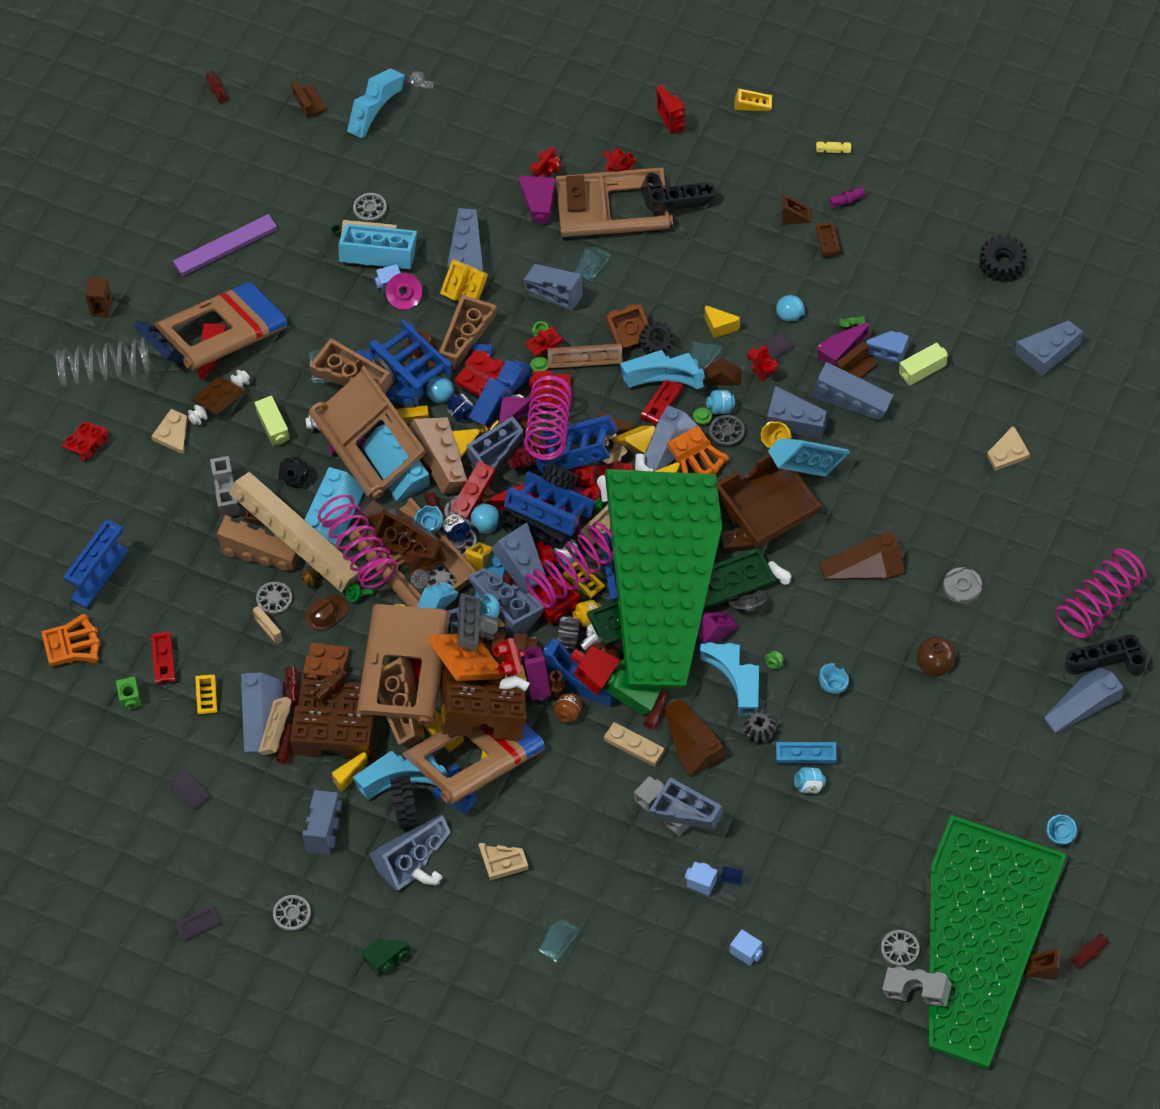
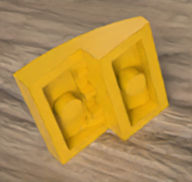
M452 260L440 294L456 301H460L462 295L479 300L488 274L465 263Z

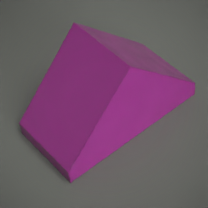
M502 397L500 424L512 416L518 421L528 413L531 402L529 398Z

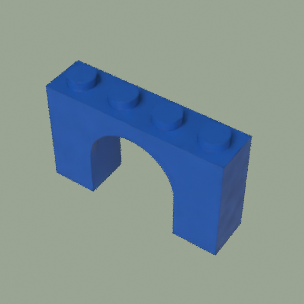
M356 350V353L372 362L374 357L370 352ZM410 359L408 366L411 365V364H412L413 362H415L416 360H415V359ZM428 362L411 374L415 378L422 377L429 372ZM400 382L392 385L385 394L392 405H402L407 408L420 406L422 399L421 397L417 400Z

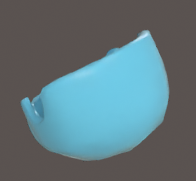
M787 295L778 301L776 313L781 320L786 322L798 321L802 315H805V306L799 297Z
M436 376L426 386V397L430 398L433 403L444 404L454 396V385L446 377Z
M481 504L472 511L471 521L472 525L479 530V533L491 534L498 529L500 516L494 506Z
M425 505L414 517L418 523L432 534L439 531L443 525V515L437 506Z
M492 594L484 595L482 600H480V615L498 618L500 612L498 599Z
M834 663L824 665L820 669L819 684L824 691L839 694L848 687L849 677L844 668L838 669Z
M1055 815L1048 821L1046 827L1048 838L1058 845L1070 843L1075 838L1077 832L1074 820L1068 815Z

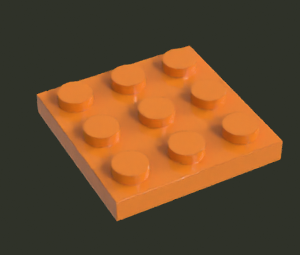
M457 634L430 635L427 641L456 681L502 679L503 675L499 674L497 668L499 664L480 641V638H478L476 651L466 650L457 646Z

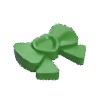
M865 316L839 319V325L842 327H849L851 324V328L855 327L854 324L861 325L866 323Z

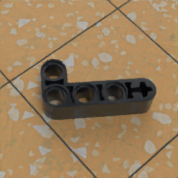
M648 173L641 185L646 207L651 211L707 205L716 193L715 186L710 182L663 187L661 178L656 173Z
M505 507L502 511V527L509 534L527 523L533 536L557 549H563L574 536V534L572 536L510 508Z
M1130 634L1069 651L1066 656L1065 670L1069 674L1074 675L1124 661L1128 672L1138 676L1145 670L1147 657L1138 637Z

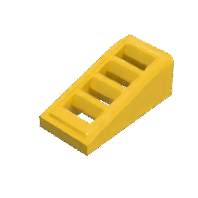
M743 89L737 90L734 110L771 111L772 95Z
M575 561L572 565L575 571H580L577 576H587L586 570ZM565 571L563 575L575 585V578ZM590 572L588 579L591 582L585 586L584 583L586 581L578 580V589L590 599L605 588V585L592 572ZM595 584L597 587L590 591L589 588Z
M215 674L195 676L198 715L217 713ZM200 684H211L212 686L201 687ZM212 690L210 694H201V691ZM212 697L211 701H201V698ZM213 704V708L202 709L201 705Z
M365 752L361 753L332 772L333 782L341 792L354 780L353 776L361 772L368 765L367 754Z

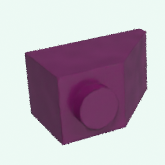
M727 612L705 613L700 621L697 638L704 644L709 642L716 643L737 629L739 625Z

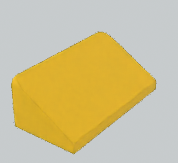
M427 405L396 409L407 425H410L413 419L429 418Z

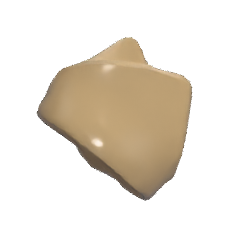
M616 433L605 437L604 446H608V439L614 443L610 458L601 460L606 464L620 462L621 457L628 452L623 445L615 441Z

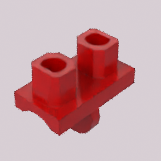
M550 147L548 151L542 150L540 152L539 163H532L529 167L533 175L548 178L552 172L558 173L561 170L559 164L561 159L557 156L555 147Z
M616 148L612 153L606 151L603 154L609 161L605 165L606 172L633 170L631 166L636 162V159L632 153L628 152L625 155L621 149Z
M552 326L545 331L539 330L537 336L525 342V346L535 358L542 357L543 353L548 351V348H557L558 344L563 342V338Z
M762 345L760 349L753 347L747 353L748 359L753 361L752 371L757 373L760 381L764 382L768 374L772 375L777 370L778 364L776 360L771 359L766 346Z
M595 466L567 469L579 475L575 486L595 485Z
M543 541L534 542L544 573L549 574L544 565L545 560L552 563L558 562L553 553V548L550 545L544 546Z
M513 638L498 642V645L492 647L494 656H501L503 663L497 667L500 675H507L509 677L522 673L521 657L526 656L525 652L519 653L518 646H515Z

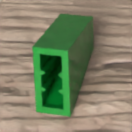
M619 670L611 673L606 681L607 685L604 690L640 715H644L652 710L661 688L627 687L626 670Z

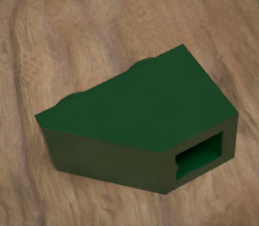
M377 939L361 951L363 961L379 977L382 974L388 973L398 961L406 959L410 949L407 941Z

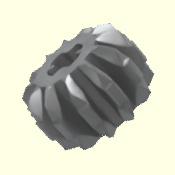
M563 616L560 619L557 640L562 643L565 649H574L578 639L580 621L571 616Z
M763 709L760 713L754 710L753 715L748 713L743 721V733L747 734L748 740L754 738L755 743L758 740L765 743L766 738L771 739L773 733L776 732L775 719L772 718L771 713L764 714L765 711Z

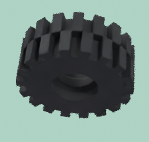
M998 235L997 239L995 236L991 237V241L986 240L985 245L983 244L981 249V271L983 273L986 272L987 278L992 276L993 281L1000 279V282L1004 283L1005 279H1007V282H1011L1012 278L1016 280L1018 275H1022L1023 270H1025L1026 248L1023 247L1021 241L1017 243V238L1010 239V235H1006V238ZM1007 257L1010 261L1001 263L996 258Z
M410 776L390 779L398 828L418 826Z

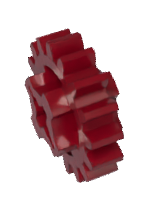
M528 444L531 450L538 454L547 453L546 449ZM525 446L516 449L515 455L507 459L511 469L518 466L521 469H525L535 465V459L537 458L531 456L525 449Z

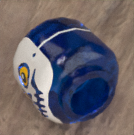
M456 393L446 403L448 405L446 408L447 412L456 421L468 420L474 408V404L464 394L458 395Z
M459 515L448 516L442 525L443 533L452 542H461L469 535V524Z

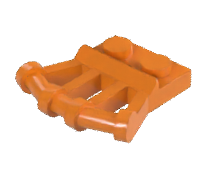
M699 426L688 430L666 444L676 461L680 463L681 473H688L686 461H688L696 474L717 475L720 468L730 460L728 455L721 453L711 445L710 440L706 438ZM705 450L718 459L715 464L711 462ZM698 455L707 470L701 469L694 456Z
M86 614L78 616L66 625L41 631L50 667L68 662L71 664L73 661L98 663L99 657L97 654L101 642L97 638V628L89 622V617ZM79 625H83L85 628L82 630L70 632ZM89 637V640L74 644L70 643L72 640ZM91 648L90 654L73 653L79 650Z

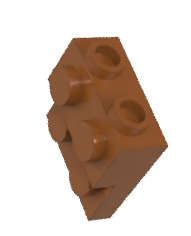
M633 303L627 305L621 311H618V309L612 310L605 317L611 336H613L616 344H622V350L641 344L639 343V334L648 324L641 304L635 305ZM651 333L649 339L653 340L654 337Z
M311 643L303 669L304 679L323 680L334 673L338 667L346 671L350 653L349 647Z

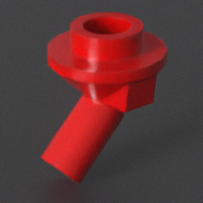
M590 485L579 494L596 501L600 498L601 490L597 485Z

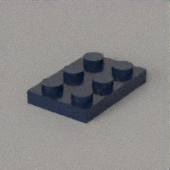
M136 320L133 327L166 360L185 365L183 362L185 357L154 325L147 321L141 322Z

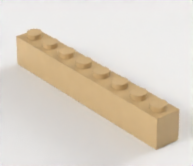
M248 472L235 481L229 494L340 592L347 589L351 583H355L359 571L350 569L351 561L343 559V554L255 476Z

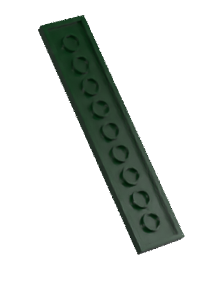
M759 548L713 565L703 610L776 582V578ZM618 600L587 612V616L603 647L622 641Z

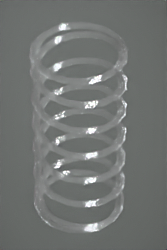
M136 337L133 339L132 360L128 347L122 339L118 342L117 359L112 345L108 341L104 344L103 361L98 347L93 343L89 350V363L84 349L78 345L75 351V365L67 348L64 347L62 352L57 348L56 364L61 386L63 388L66 386L64 369L65 351L70 361L75 384L77 386L80 384L79 349L85 362L89 382L93 384V347L96 351L105 382L108 381L107 346L110 349L119 380L122 379L121 345L124 347L132 377H136V343L142 357L145 373L149 376L150 363L145 338L141 337V343Z

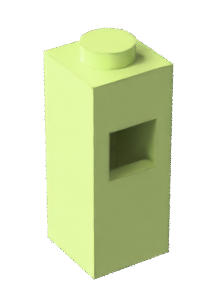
M936 342L900 362L899 374L910 386L945 367L948 354Z
M269 396L254 402L256 412L272 446L283 444L290 440L288 428L273 397Z

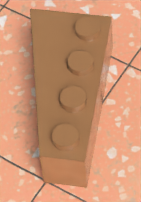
M465 295L461 296L439 351L444 358L450 360L452 364L451 369L456 370L473 348L474 343L476 344L495 319L497 305Z
M448 417L413 419L409 428L426 450L423 461L426 466L430 467L431 475L442 494L460 493L467 479Z
M400 657L382 668L378 699L382 705L406 707L416 705L417 691L411 660ZM386 716L398 745L411 747L425 739L423 725L419 724L416 719Z

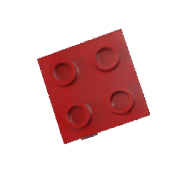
M85 421L79 425L78 429L71 436L66 438L61 447L80 454L78 457L82 461L88 460L93 455V452L97 451L96 448L99 449L108 440V429Z

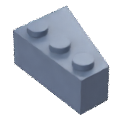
M534 264L524 278V290L572 311L583 296L582 275Z
M1068 320L1017 341L1015 355L1043 376L1081 344L1082 330Z
M775 386L767 415V423L770 421L782 422L790 428L793 434L822 439L827 411Z
M512 416L469 443L466 447V455L474 466L480 461L494 468L497 472L522 441L524 430Z
M527 523L500 539L491 548L523 593L527 594L529 591L525 580L526 574L534 575L533 569H539L545 575ZM537 573V575L539 576V578H540L541 581L543 582L544 580H543L542 577ZM529 577V582L532 588L539 584L533 578Z
M671 777L649 810L653 819L714 830L724 814L722 805Z
M314 790L310 804V817L306 819V824H308L307 831L303 830L302 833L306 853L330 855L331 848L335 847L336 837L334 836V831L338 830L339 827L337 815L338 812L342 811V800L339 799L337 792Z

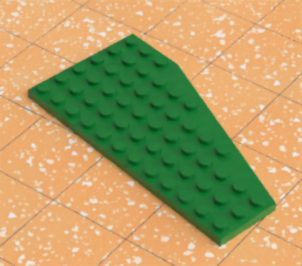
M607 469L605 471L627 687L684 688L687 683L722 529L718 488L715 485L717 483L716 474Z
M953 815L950 816L931 865L929 973L941 972L946 974L952 985L946 1007L929 1004V1049L989 1069L1067 854Z

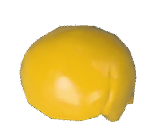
M778 421L768 422L761 431V441L768 448H771L774 442L780 438L791 439L792 437L790 428Z

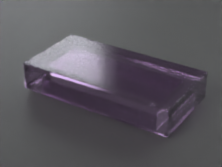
M783 332L763 344L768 348L771 359L774 360L794 347V343Z
M185 770L169 781L170 785L194 810L210 799V795Z
M212 905L175 923L184 942L221 925Z

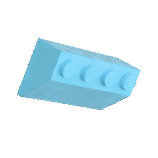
M346 223L339 241V262L382 267L397 264L400 269H411L415 254L417 231Z
M386 424L377 427L362 445V449L382 480L387 478L408 458L407 453ZM419 460L391 484L388 489L398 503L430 487L429 474Z
M783 438L775 441L768 450L780 469L823 477L850 453L848 449Z
M329 467L306 515L305 521L336 547L335 544L338 538H330L328 533L331 527L325 528L318 521L319 510L328 500L339 495H351L355 501L354 505L359 506L365 492L350 474ZM343 497L331 502L322 511L321 519L332 509L340 505L351 504L350 499ZM348 507L335 511L326 520L340 516ZM353 507L350 515H354L357 509ZM352 518L337 525L333 529L332 535H339L348 530ZM344 537L340 540L339 546L341 545Z

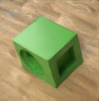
M135 676L117 680L116 685L122 710H131L142 706Z

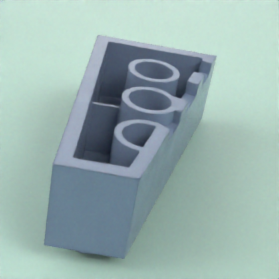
M458 208L447 270H449L451 261L456 260L483 271L477 211L475 209Z
M826 362L809 397L881 421L893 394Z

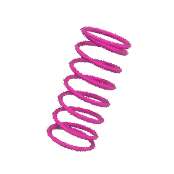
M557 376L541 377L533 383L531 388V402L529 404L524 445L531 456L540 460L555 459L564 452L566 447L572 391L568 382ZM544 380H554L565 387L567 394L555 386L544 385L536 388V385ZM550 388L559 391L566 400L563 401L560 397L552 394H541L535 396V394L541 389ZM552 397L561 402V404L555 405L549 402H540L538 399ZM539 406H542V407L549 408V409H556V408H557L558 410H556V411H544V410H541V409L538 408V407H539ZM549 414L555 416L556 419L545 420L537 415ZM537 423H549V424L554 425L555 427H554V428L539 427V426L536 425V424H537ZM539 430L552 431L556 435L543 437L534 432ZM533 435L542 440H552L559 437L560 440L553 445L543 446L533 442L530 436ZM528 441L535 447L543 449L554 448L560 444L561 446L551 454H538L531 450Z
M351 495L335 496L321 507L317 516L318 521L325 528L331 527L328 533L329 537L338 538L335 544L336 548L345 549L343 559L352 560L350 569L359 571L357 580L360 581L361 586L364 588L380 586L393 576L397 563L390 559V553L386 548H383L382 540L375 537V529L368 526V519L361 515V508L354 505V498ZM343 497L350 499L351 504L340 505L329 511L321 519L322 511L331 502ZM348 507L340 516L326 520L335 511ZM353 507L357 509L358 515H350ZM357 518L348 530L339 535H332V531L337 525L348 519ZM360 518L365 521V526H356ZM365 528L356 540L345 546H339V542L344 536L355 530ZM367 529L372 532L373 536L363 537ZM372 539L369 545L360 553L352 557L346 556L347 551L357 543ZM374 540L379 542L380 547L370 548ZM379 550L376 556L359 568L353 567L354 562L364 554ZM381 551L386 553L387 558L377 559ZM389 562L393 564L392 572L385 579L372 585L364 584L365 581L378 576ZM385 563L378 572L364 579L373 568Z
M594 522L592 526H589V532L594 541L603 550L608 552L609 559L607 561L600 560L595 547L588 538L578 534V541L582 548L598 563V567L595 570L588 567L584 556L575 545L567 543V550L571 557L586 570L587 576L585 578L578 577L568 558L563 553L556 551L555 556L559 564L570 576L575 578L574 587L566 585L558 568L551 561L545 560L544 565L548 573L556 582L563 586V595L555 594L550 582L539 569H533L534 575L526 574L525 580L530 592L543 606L553 608L556 604V598H566L567 589L576 590L578 588V580L588 581L590 572L598 573L600 571L601 563L610 564L613 552L603 534L595 527L596 525L600 526L611 537V531L599 522ZM582 539L589 545L593 553L585 546ZM571 548L578 554L582 562L575 556ZM559 556H561L564 559V561L567 563L571 571L566 567V565L562 562ZM548 564L553 568V570L556 572L559 578H557L556 575L552 572ZM537 573L542 577L547 586L541 581ZM529 577L533 578L544 589L551 604L545 603L536 594L529 582Z
M1120 548L1115 549L1112 552L1113 562L1108 560L1102 562L1104 572L1100 570L1093 571L1095 582L1089 579L1083 581L1086 592L1081 589H1075L1074 597L1076 601L1067 598L1064 600L1065 606H1058L1056 608L1059 622L1069 633L1078 638L1089 637L1092 634L1093 626H1099L1102 623L1103 617L1111 614L1112 607L1119 606L1122 598L1130 595L1131 588L1138 587L1140 581L1146 579L1147 574L1144 565L1130 551ZM1124 553L1131 556L1140 565L1143 571V576L1141 578L1140 573L1134 562ZM1116 554L1121 555L1131 564L1137 577L1125 571L1118 562ZM1108 563L1115 567L1125 578L1127 584L1114 578L1107 570L1105 564ZM1096 573L1105 576L1115 587L1118 594L1104 587L1097 579ZM1128 577L1137 580L1134 585H1130ZM1086 583L1096 586L1105 596L1108 603L1094 596ZM1117 584L1128 588L1127 593L1121 595ZM1080 592L1087 596L1097 608L1098 613L1084 605L1078 598L1077 593ZM1108 594L1118 597V602L1111 604ZM1067 602H1072L1081 609L1089 623L1079 613L1070 608ZM1098 603L1109 607L1108 612L1102 614ZM1066 609L1072 617L1085 626L1086 633L1077 632L1066 625L1060 617L1059 611ZM1087 611L1093 615L1099 616V621L1097 623L1092 624V620Z

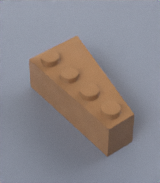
M330 338L309 365L313 377L344 386L360 373L363 366L366 367L384 394L394 383L389 371Z
M224 516L217 533L222 554L228 557L242 558L247 562H258L264 566L278 567L284 571H294L300 556L276 534L274 537L270 536L264 529L258 528V530H254L247 526L248 523L240 521L238 524L230 521L231 517Z

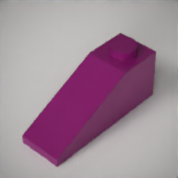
M867 322L833 335L825 342H821L817 348V360L823 364L828 362L836 366L837 361L861 344L869 335V324Z

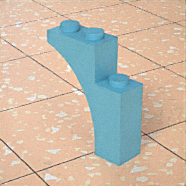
M390 68L369 78L365 95L354 100L347 132L364 138L381 107L393 95L402 90L405 75Z
M660 350L620 363L622 376L628 388L644 383L665 380L684 383L695 389L704 387V372L702 368L699 369L696 359H693L689 353L670 359L669 356H665L663 351Z
M448 583L427 587L424 589L417 607L444 610L456 599L459 592L454 590L453 586Z
M711 642L701 644L700 660L718 668L732 683L738 699V716H746L748 713L753 715L754 710L758 713L759 666L753 664L739 665L740 645L733 643L715 644Z
M390 751L353 776L357 789L367 800L391 788L390 779L410 776L411 783L419 782L435 785L408 759L404 761L400 755L397 756L393 751ZM432 754L424 757L446 777L447 771L442 765H437Z

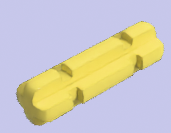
M818 141L816 143V151H826L829 153H841L843 151V153H850L851 143H824Z

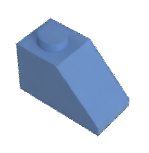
M889 331L869 339L866 343L868 345V354L900 363L907 350L909 336L901 332Z

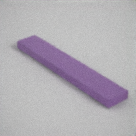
M267 214L173 260V263L183 277L277 231V226L270 215Z

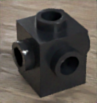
M286 457L280 462L278 479L287 481V484L290 485L302 483L308 478V462L302 461L299 457Z

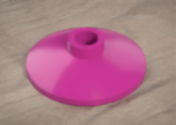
M399 273L388 281L386 297L394 307L410 309L420 301L422 286L415 276L409 273ZM402 287L407 288V291L404 294L400 292V289Z

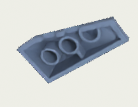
M1099 667L1084 675L1044 717V720L1056 734L1122 699L1124 687L1112 672Z

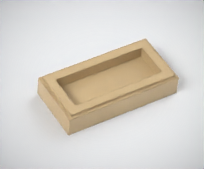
M259 606L253 609L255 620L275 644L278 645L283 641L281 631Z

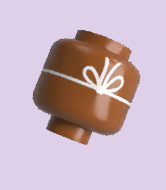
M563 694L559 697L554 707V713L561 722H574L582 710V702L575 694Z

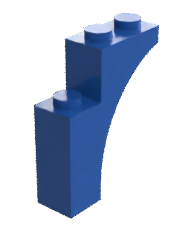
M516 359L514 361L506 360L497 379L489 378L469 418L489 427L501 410L502 397H510L523 383L529 380V377L533 376V371L530 370L531 366Z
M553 638L550 644H546L543 655H545V665L548 674L555 671V675H557L558 670L563 675L562 679L568 683V691L608 707L612 706L616 698L604 691L607 685L606 682L598 694H594L574 675L573 672L579 664L569 658L571 654L564 648L562 643Z

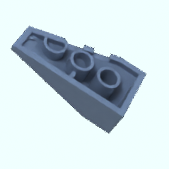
M668 405L658 421L646 452L643 453L645 455V465L654 471L669 465L675 458L666 446L667 442L698 425L685 412Z
M482 568L468 576V579L481 598L486 594H492L498 599L500 604L498 617L505 624V632L511 638H515V632H528L545 610V607L532 594L523 593L518 590L519 587L514 584L512 586L503 581L502 577L486 568Z
M261 672L241 674L244 753L252 754L259 753V747L273 701L283 698V680Z
M440 815L385 843L370 853V856L381 876L395 890H400L415 879L411 876L415 868L418 867L420 869L422 866H425L430 855L441 846L451 832L444 816Z

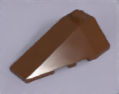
M399 509L382 510L375 530V537L382 540L383 548H386L389 552L435 558L441 540ZM374 540L372 545L380 547L379 542Z
M892 531L874 536L819 563L825 580H849L850 578H862V580L880 578V580H887L905 574L899 545Z
M681 698L664 707L679 762L690 778L724 758L723 745Z

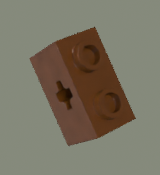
M90 277L85 294L92 317L109 318L113 298L108 279Z

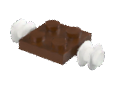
M237 370V376H230L231 382L222 377L215 379L212 384L199 392L193 399L196 404L194 406L195 410L188 411V419L194 425H201V419H208V411L217 416L244 393L243 384H250L249 375L244 370Z

